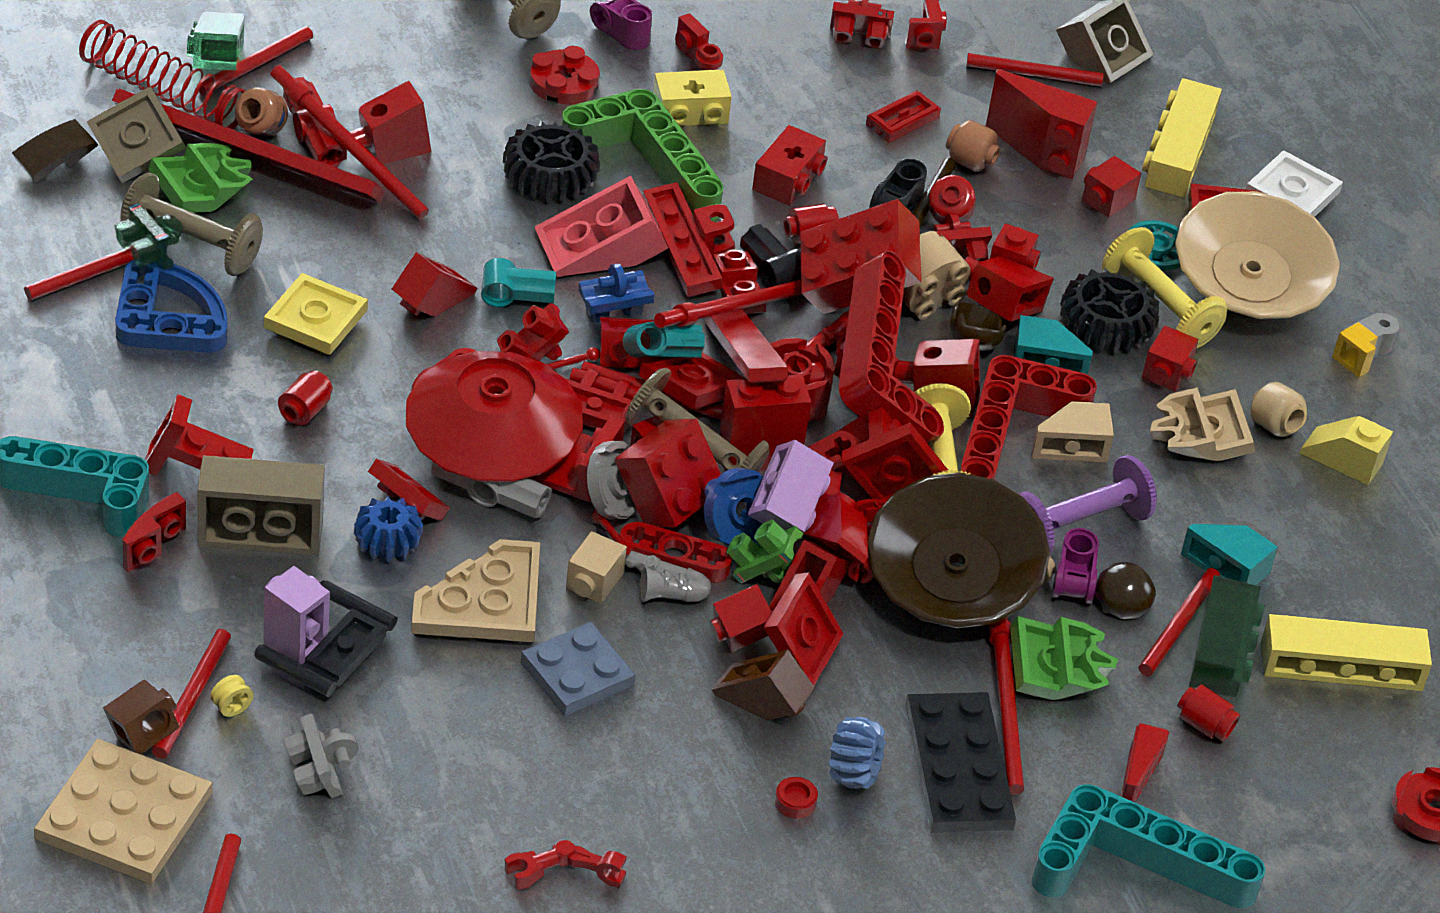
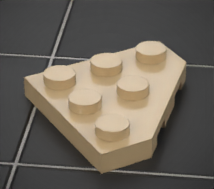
M500 539L488 546V552L473 561L469 558L446 572L445 579L431 588L425 585L414 592L411 634L534 642L540 542Z

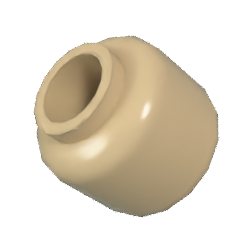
M1271 382L1259 389L1253 396L1250 409L1251 417L1258 426L1269 433L1279 437L1289 436L1300 430L1307 418L1306 400L1300 393L1280 382Z

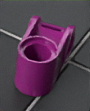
M636 0L597 1L590 6V17L594 25L620 42L624 47L631 50H641L650 45L652 11L649 7L642 5Z
M1074 528L1065 534L1054 577L1053 598L1064 595L1084 599L1086 604H1092L1098 569H1096L1099 548V540L1092 531L1085 528Z

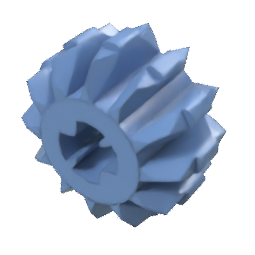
M856 716V718L846 717L837 725V731L833 735V743L830 748L831 757L829 760L831 767L830 775L836 783L853 789H868L877 781L878 772L882 770L881 764L882 759L885 757L884 747L886 744L884 740L885 732L883 727L879 725V722Z

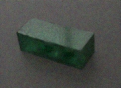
M202 12L199 21H194L193 28H191L190 35L187 38V57H193V68L237 70L244 49L245 14Z
M1214 575L1205 606L1189 687L1197 688L1202 684L1217 694L1236 698L1240 683H1249L1254 661L1247 659V654L1254 656L1259 632L1252 631L1253 626H1260L1265 604L1258 603L1260 586Z

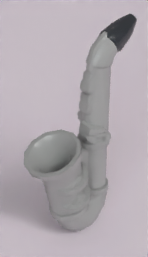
M600 528L596 529L597 534L610 539L605 531ZM631 551L630 555H626L625 565L629 568H636L641 573L640 597L642 602L656 598L698 602L707 598L711 592L710 580L704 574L692 568L686 569L661 561L655 555L647 556Z

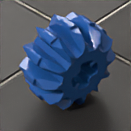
M388 495L382 502L372 498L368 506H360L356 523H354V535L356 536V541H358L360 552H370L372 560L380 556L385 557L388 563L392 557L396 556L405 560L408 552H416L423 531V523H421V518L418 517L419 514L417 513L416 506H407L404 498L397 502L391 501Z

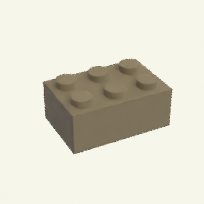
M203 455L197 490L198 546L319 556L324 511L325 465Z

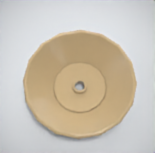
M1257 191L1225 192L1199 202L1181 220L1175 242L1181 270L1199 293L1207 298L1209 296H1219L1226 302L1228 311L1257 319L1292 318L1317 308L1335 289L1340 267L1332 237L1313 215L1289 200Z

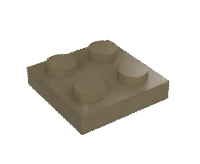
M151 86L86 121L121 183L148 170L151 158L171 157L186 149Z

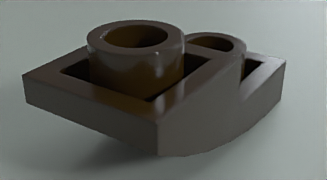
M73 119L35 136L14 150L12 154L31 178L38 183L64 162L70 168L95 149L98 144L80 123Z

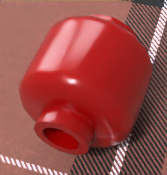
M948 175L938 179L931 187L929 193V208L934 219L944 224L946 214L951 212L957 213L960 222H967L971 218L976 206L975 190L971 183L957 175Z

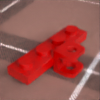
M678 182L643 190V197L667 243L668 249H666V252L687 297L722 289V276L712 254H722L728 250L735 249V242L730 235V231L734 229V220L728 207L716 204L694 209L693 217ZM713 217H721L723 220L720 222H713L710 219ZM714 239H722L724 242L714 244Z

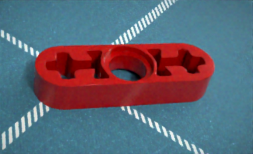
M643 522L628 523L620 531L621 538L633 545L632 551L647 556L655 555L661 561L686 569L692 568L704 574L710 580V583L722 582L730 574L732 557L727 553V548L723 545ZM655 544L658 545V550L654 549ZM679 548L685 552V555L673 557L668 555L665 550Z

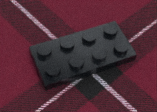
M988 692L908 694L906 710L931 833L1014 831L1016 816Z

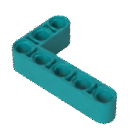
M1082 784L1072 790L1038 852L1031 881L1034 889L1043 896L1054 898L1064 895L1070 888L1092 846L1229 906L1248 908L1257 900L1266 868L1263 861L1253 853L1098 786Z

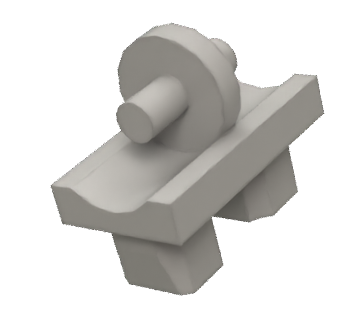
M312 713L301 717L304 730L284 738L286 749L294 765L313 758V762L293 770L300 790L304 796L322 789L327 790L331 799L342 795L343 791L334 764H338L339 768L350 766V759L357 754L359 749L356 738L352 734L341 733V730L338 728L330 730L328 733L329 737L326 738L324 733L318 730Z

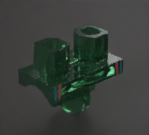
M139 203L129 206L130 218L114 225L118 243L123 249L130 246L132 257L140 268L157 262L163 270L174 267L173 260L167 255V247L177 244L183 232L180 220L174 215L169 214L153 219Z

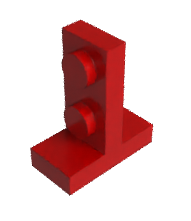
M177 394L151 438L145 460L149 465V473L157 476L168 457L201 470L203 455L252 459L254 449L188 423L192 399Z

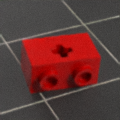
M788 125L756 162L752 190L790 206L799 195H804L807 192L815 175L820 176L823 173L828 157L824 155L826 140Z

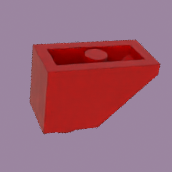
M418 252L413 255L391 288L402 298L399 304L409 312L418 316L422 311L434 317L474 295L478 289L453 268Z
M837 492L835 495L824 493L819 497L815 506V520L811 527L803 532L802 538L806 541L817 543L851 561L864 564L868 558L867 518L855 509L857 503L841 492Z
M803 540L769 606L771 612L774 611L795 574L809 572L827 604L834 597L851 562L817 543Z

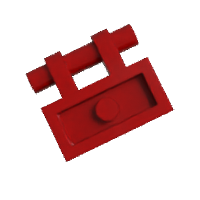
M573 368L567 380L582 403L583 424L593 428H603L609 417L613 415L625 420V434L629 427V424L626 423L625 413L640 388L634 387L633 382L625 379H620L618 382L603 377L600 371L590 368L587 371Z

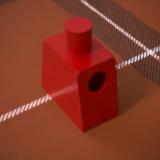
M410 81L402 83L359 107L358 114L361 128L350 131V133L382 164L432 152L424 102Z
M1002 256L980 262L971 257L964 259L970 266L968 298L1009 321L1020 319V315L1029 316L1043 311L1054 280L1053 277Z
M979 339L922 341L918 345L914 362L899 360L894 377L902 383L913 384L914 392L924 386L939 383L960 388L967 394L971 404L970 414L967 418H974L981 394Z

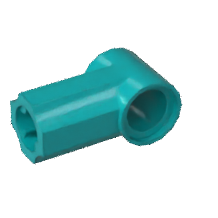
M490 259L483 268L481 297L486 304L493 307H505L512 303L513 300L554 303L556 271L516 268L514 263L508 259Z
M652 321L628 328L623 336V346L630 356L638 359L645 357L701 358L705 347V334L702 331L701 325L685 327L672 325L658 328ZM643 331L648 333L651 342L648 350L641 344L640 337Z

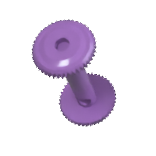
M1121 456L1116 460L1115 465H1113L1114 468H1112L1114 471L1112 472L1113 484L1051 505L1046 509L1045 505L1040 502V498L1038 499L1031 492L1025 491L1019 493V495L1025 498L1044 523L1051 553L1052 549H1054L1053 545H1055V532L1053 529L1104 512L1121 504L1124 510L1127 511V514L1129 513L1135 520L1144 521L1149 519L1156 508L1157 491L1152 475L1147 467L1133 456Z

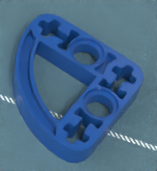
M137 258L130 261L125 267L115 318L116 339L121 344L130 347L204 353L217 352L223 349L227 343L226 309L216 290L194 272L161 260ZM140 276H145L144 284L138 283ZM159 285L172 288L188 296L202 308L206 315L155 311ZM132 299H144L147 301L143 305L128 303ZM165 328L181 330L177 334H165L162 332Z

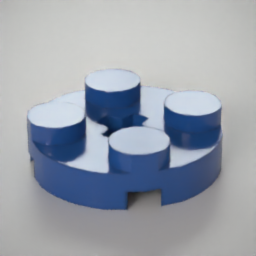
M733 468L722 473L717 479H712L707 483L705 487L704 518L709 536L712 539L729 546L734 536L744 532L755 544L758 543L754 536L762 523L750 517L748 512L762 482L763 476L760 475L761 473L747 468ZM739 501L746 502L747 506L746 509L741 511V517L739 518L738 514H736V506Z

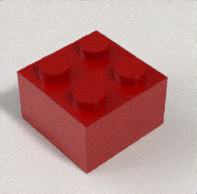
M697 419L665 420L614 459L642 522L657 527H677L704 506L707 483L721 475Z

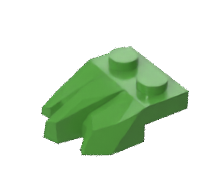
M187 144L184 156L151 158L148 167L150 173L157 175L160 182L159 185L171 203L192 213L216 210L253 180L248 176L252 168L251 160L229 157L231 153L230 145Z
M1017 616L1010 624L1016 691L1050 700H1058L1109 685L1106 676L1116 668L1119 659L1101 651L1097 647L1104 641V632L1084 622L1060 617L1054 625Z

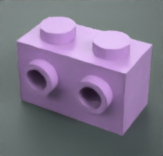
M797 440L776 446L748 515L762 524L773 519L783 530L796 525L802 533L807 531L815 520L816 511L814 509L818 499L825 493L830 484L831 478L828 475L833 462Z
M295 566L282 575L273 577L264 587V644L303 664L305 657L329 633L330 591L324 588L316 578L306 575Z

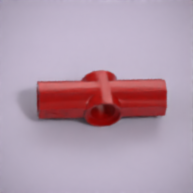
M304 77L294 78L298 82L303 81L313 91L312 96L335 117L332 106L330 104H323L312 82H308ZM283 88V98L293 116L294 131L299 142L306 141L315 160L338 168L339 164L347 159V149L303 106L297 107L287 97L288 92Z

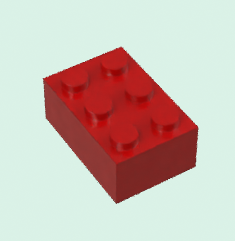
M899 199L801 231L802 294L823 314L850 306L856 268L886 250L896 253L904 264L906 270L904 288L921 283L919 220Z

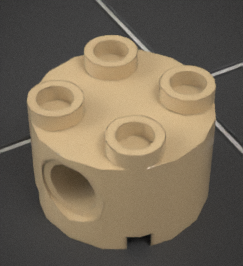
M936 231L920 234L922 282L904 288L902 301L920 320L929 318L939 307L959 303L967 293L964 286L970 275V266L942 234L939 236Z

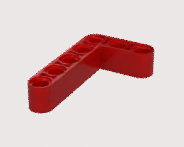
M886 250L856 268L854 274L839 379V394L844 404L869 423L870 411L883 407L892 419L896 418L902 426L911 423L926 443L943 434L944 422L939 412L932 405L893 376L906 270L900 257L896 253Z
M1009 355L994 357L989 363L960 471L995 480L1014 409L1051 417L1072 401L1093 403L1097 383L1091 376L1081 372Z

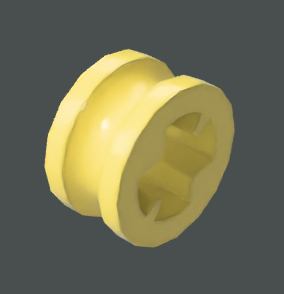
M229 675L223 678L213 687L210 694L212 702L219 706L220 712L226 717H233L242 713L248 708L254 698L253 691L249 686L245 685V681L239 675Z

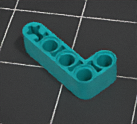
M8 436L0 439L1 487L103 504V526L110 535L116 537H124L134 522L145 512L149 500V465L142 457L19 436Z

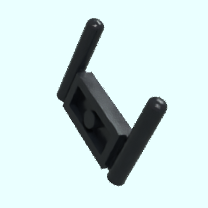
M322 580L319 583L330 591V601L350 611L305 657V662L300 664L264 644L259 645L255 649L254 656L257 660L330 697L334 693L336 686L340 687L386 637V632L394 629L398 617L328 580Z

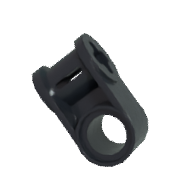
M916 159L899 161L886 179L875 189L869 208L899 199L912 213L924 194L927 167L924 163Z

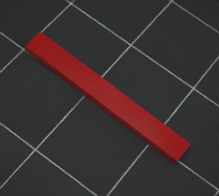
M119 88V90L116 89L112 101L115 104H119L135 94ZM161 104L175 129L216 144L230 145L232 150L379 204L381 203L385 192L374 181Z

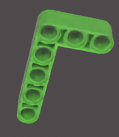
M634 89L572 105L563 111L561 126L569 124L572 130L582 129L583 136H591L592 143L597 145L598 148L633 140L665 185L678 182L693 217L694 209L722 203L724 186L721 180L653 92L647 89ZM713 217L710 220L716 222L720 217Z

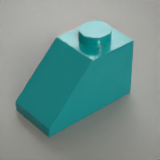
M1020 315L1013 357L1088 375L1093 353L1089 347L1057 320Z
M1191 524L1187 528L1181 555L1204 571L1208 568L1216 569L1220 573L1219 581L1243 597L1270 574L1278 546L1246 525Z

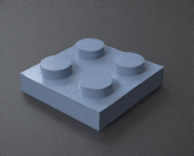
M591 621L523 650L521 653L522 665L564 716L634 686L635 683L634 672Z

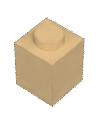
M591 531L568 561L566 589L602 604L624 574L627 546Z

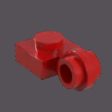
M690 13L679 16L677 33L675 35V44L679 50L696 63L701 71L718 70L723 64V53L717 45L708 43L709 31Z

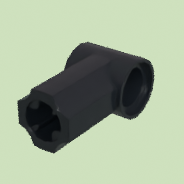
M761 224L749 227L748 231L741 237L740 247L743 251L749 252L754 263L759 267L760 277L765 287L801 280V252L797 249L787 250L769 229L764 228Z

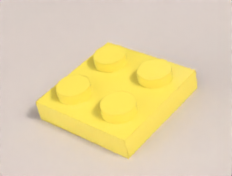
M301 273L264 316V328L331 355L367 312L368 299Z

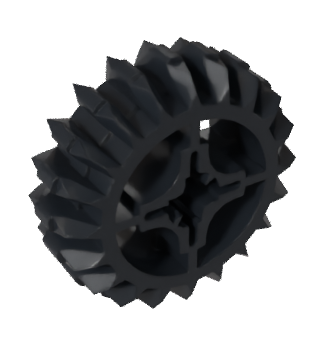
M540 121L539 126L535 127L527 124L525 130L516 129L515 135L509 137L503 152L505 178L510 180L511 187L519 188L520 195L531 194L533 200L539 197L545 198L547 203L550 199H557L562 203L566 197L576 200L578 194H587L588 188L594 186L597 180V173L600 171L598 146L592 143V137L583 136L582 129H570L569 124L559 126L556 121L553 125H546Z
M1104 268L1102 273L1092 269L1088 275L1079 273L1075 280H1070L1065 293L1062 294L1060 303V321L1065 324V328L1079 340L1085 341L1087 347H1098L1099 352L1103 349H1110L1114 355L1118 349L1129 353L1132 347L1141 349L1143 343L1150 342L1160 318L1158 316L1159 301L1154 297V290L1146 289L1145 281L1136 282L1134 274L1128 277L1121 275L1120 270L1117 273H1110Z

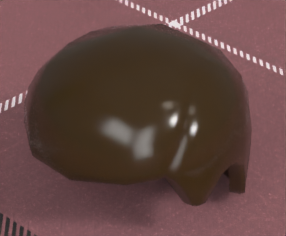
M962 302L954 305L949 328L955 340L979 339L980 351L994 349L1003 341L1006 325L1003 324L1002 327L1003 318L993 311L979 305Z
M1130 562L1113 563L1099 574L1093 598H1098L1103 613H1110L1120 619H1137L1152 607L1156 590L1150 576L1142 567Z

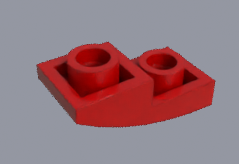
M728 250L722 254H712L722 276L723 288L720 289L722 298L761 289L757 282L758 268L748 251ZM767 303L744 308L743 311L746 314L766 312Z
M178 492L165 497L144 512L122 539L123 568L127 572L143 564H148L161 556V541L174 537L186 529V500Z

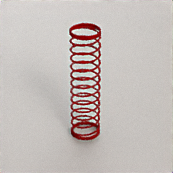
M105 20L94 21L85 30L79 45V55L82 61L93 63L99 69L104 68L106 73L115 74L121 80L126 79L129 84L137 85L140 90L146 89L140 85L146 79L147 88L150 87V75L156 68L160 56L163 54L167 55V63L161 71L159 80L151 88L153 89L158 85L159 93H155L156 96H159L162 101L171 102L174 107H182L185 112L193 113L196 117L210 121L207 117L215 112V121L210 122L223 126L222 120L230 114L235 106L238 93L246 91L242 88H237L236 85L227 87L223 79L215 82L213 74L209 73L204 76L202 68L193 70L191 63L186 62L182 64L179 57L170 59L169 52L167 51L159 54L157 46L153 45L148 48L145 40L137 42L135 35L126 37L124 30L119 29L115 31L113 24H109ZM104 24L93 40L91 58L87 59L84 52L86 42L92 31L98 25ZM105 29L104 41L94 55L96 41L100 33ZM120 32L123 34V40L117 47L113 60L105 65V54L109 51L116 33ZM133 38L134 46L128 53L125 64L116 70V60L123 51L126 40ZM142 43L145 45V52L140 57L136 70L127 76L128 64L131 62L137 46ZM151 49H155L156 57L150 65L148 74L139 81V70L143 66L148 52ZM101 58L103 64L102 66L96 63V61H98ZM177 60L179 68L172 77L169 87L161 92V81L168 72L170 63ZM112 63L114 71L108 70L107 68ZM184 66H189L190 74L187 76L182 90L172 98L173 85L176 83L181 69ZM124 69L125 77L120 76L118 72ZM197 71L201 72V80L197 84L193 96L184 103V91L187 89L192 75ZM135 75L136 82L130 81L129 78ZM207 77H212V86L206 94L204 102L195 109V98L202 87L203 81ZM221 82L224 84L223 92L215 108L206 115L207 102L215 86ZM234 88L233 90H231V91L225 96L226 92H227L229 89ZM169 91L170 99L164 98L163 94ZM234 96L233 103L231 104L229 110H228V111L225 113V115H224V111H225V109H226V107H227V104L230 102V100H231L232 97ZM180 97L181 104H176L174 100ZM190 102H192V110L185 107ZM203 107L204 116L198 115L196 111ZM236 118L226 128L234 129L238 125Z

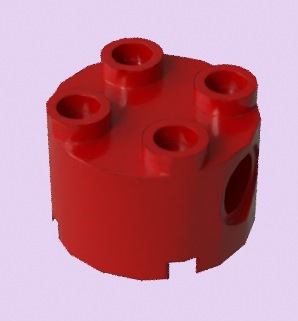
M784 338L772 342L770 345L788 366V376L803 375L811 399L808 422L824 418L827 414L835 372L833 357L824 347L816 344L815 348L806 346L807 340Z

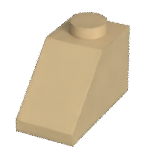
M1070 402L1037 426L1031 453L1032 459L1107 463L1114 437L1110 404Z

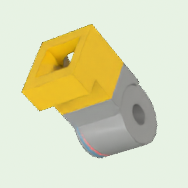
M1375 313L1369 317L1367 316L1339 333L1332 358L1357 377L1363 376L1369 372L1373 358L1386 356L1392 352L1400 330L1399 321L1386 313Z

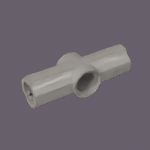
M434 462L432 463V475L467 489L469 496L476 503L484 507H493L498 502L528 516L540 519L551 499L552 488L529 478L515 482H479L444 471Z

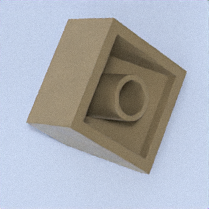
M1105 0L1099 2L1056 29L1069 59L1086 71L1104 73L1103 82L1106 84L1113 82L1154 55L1129 0Z

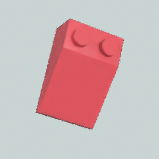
M631 175L534 227L553 270L556 271L557 277L609 270V266L616 263L621 264L622 267L636 266L668 249L651 210Z

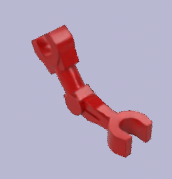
M561 840L552 845V849L538 855L534 851L517 852L510 854L504 859L505 872L507 874L517 870L523 871L514 874L517 890L529 888L544 876V870L557 865L560 867L570 865L571 867L595 871L600 880L613 887H620L626 876V871L622 870L627 860V856L616 851H608L603 856H599L583 847L575 846L568 840Z

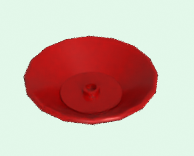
M474 351L445 359L419 377L406 399V428L419 452L444 471L479 482H515L546 473L571 454L583 432L582 403L568 380L541 361L513 352Z

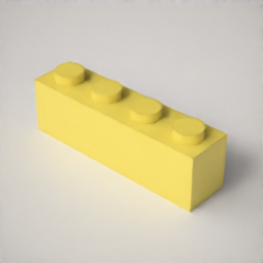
M1182 78L1178 90L1171 89L1166 110L1162 112L1158 130H1155L1151 142V151H1147L1142 171L1148 173L1145 187L1186 198L1216 116L1222 92L1221 88Z
M1269 614L1261 639L1265 677L1423 691L1432 666L1428 631L1421 628Z

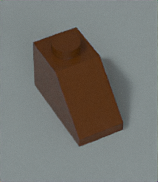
M784 650L730 664L711 690L715 696L760 718L771 720L784 716L785 718H792L799 714L806 705L805 700L815 687L789 650Z

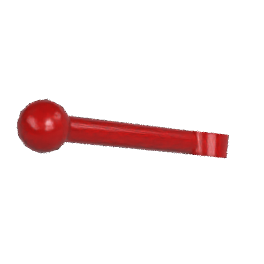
M590 347L586 353L546 365L555 370L586 360L596 362L600 358V351L595 347Z
M594 510L591 516L593 522L601 524L615 542L627 546L626 555H630L633 545L624 541L608 520L600 515L597 510Z

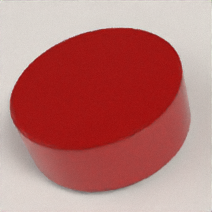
M788 777L782 780L776 788L775 806L781 814L789 818L801 819L808 817L816 809L818 799L817 788L811 781L805 778Z

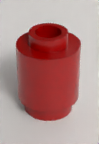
M826 204L791 208L783 219L784 233L787 238H791L794 244H801V231L839 219L838 212L834 206L827 207Z
M319 371L301 374L278 398V407L283 418L296 425H306L330 401L333 387L328 377Z
M1202 684L1196 689L1189 687L1177 704V707L1181 709L1179 718L1211 740L1216 737L1224 742L1233 732L1241 717V714L1234 711L1235 706Z

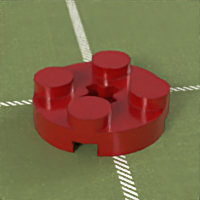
M572 45L565 49L551 50L545 53L539 52L532 58L529 83L534 93L547 100V95L558 98L557 104H579L589 100L594 95V89L599 86V67L593 59L585 55L584 49L579 46Z
M1426 767L1424 773L1413 775V770L1409 771L1400 778L1393 794V821L1398 827L1440 845V809L1429 805L1433 800L1440 803V768Z

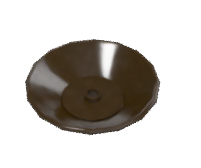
M961 472L925 476L895 491L874 515L868 537V555L872 575L889 599L922 621L953 628L994 624L1023 609L1043 585L1051 554L1044 523L1024 497L994 479ZM951 563H960L962 566L955 567Z

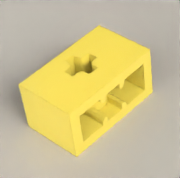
M724 70L655 73L653 93L659 98L679 126L728 124L732 95Z

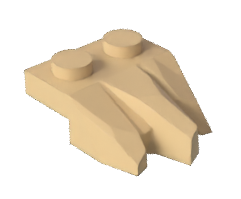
M1197 387L1171 393L1156 405L1166 417L1152 421L1150 433L1153 440L1168 442V451L1214 461L1255 453L1254 441L1236 389L1201 397Z

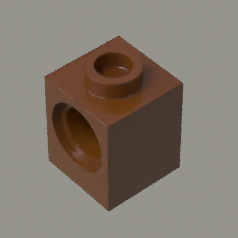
M145 679L103 707L116 738L131 751L140 755L180 728L173 713L177 706L171 695L164 688L157 690Z

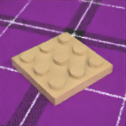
M97 738L34 827V838L152 885L212 795L213 782Z

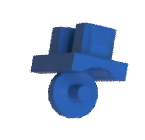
M619 263L609 266V276L580 281L578 284V291L585 303L586 312L593 323H599L600 317H609L610 311L621 309L622 313L629 317L642 315L644 305L654 303L655 294L648 287L643 271L625 273Z

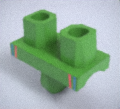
M772 519L763 523L757 529L754 539L758 542L756 544L744 532L734 536L727 549V553L737 563L733 577L739 583H743L762 574L764 578L770 577L775 583L781 584L795 557L793 553L794 543L802 538L803 533L796 525L783 530Z

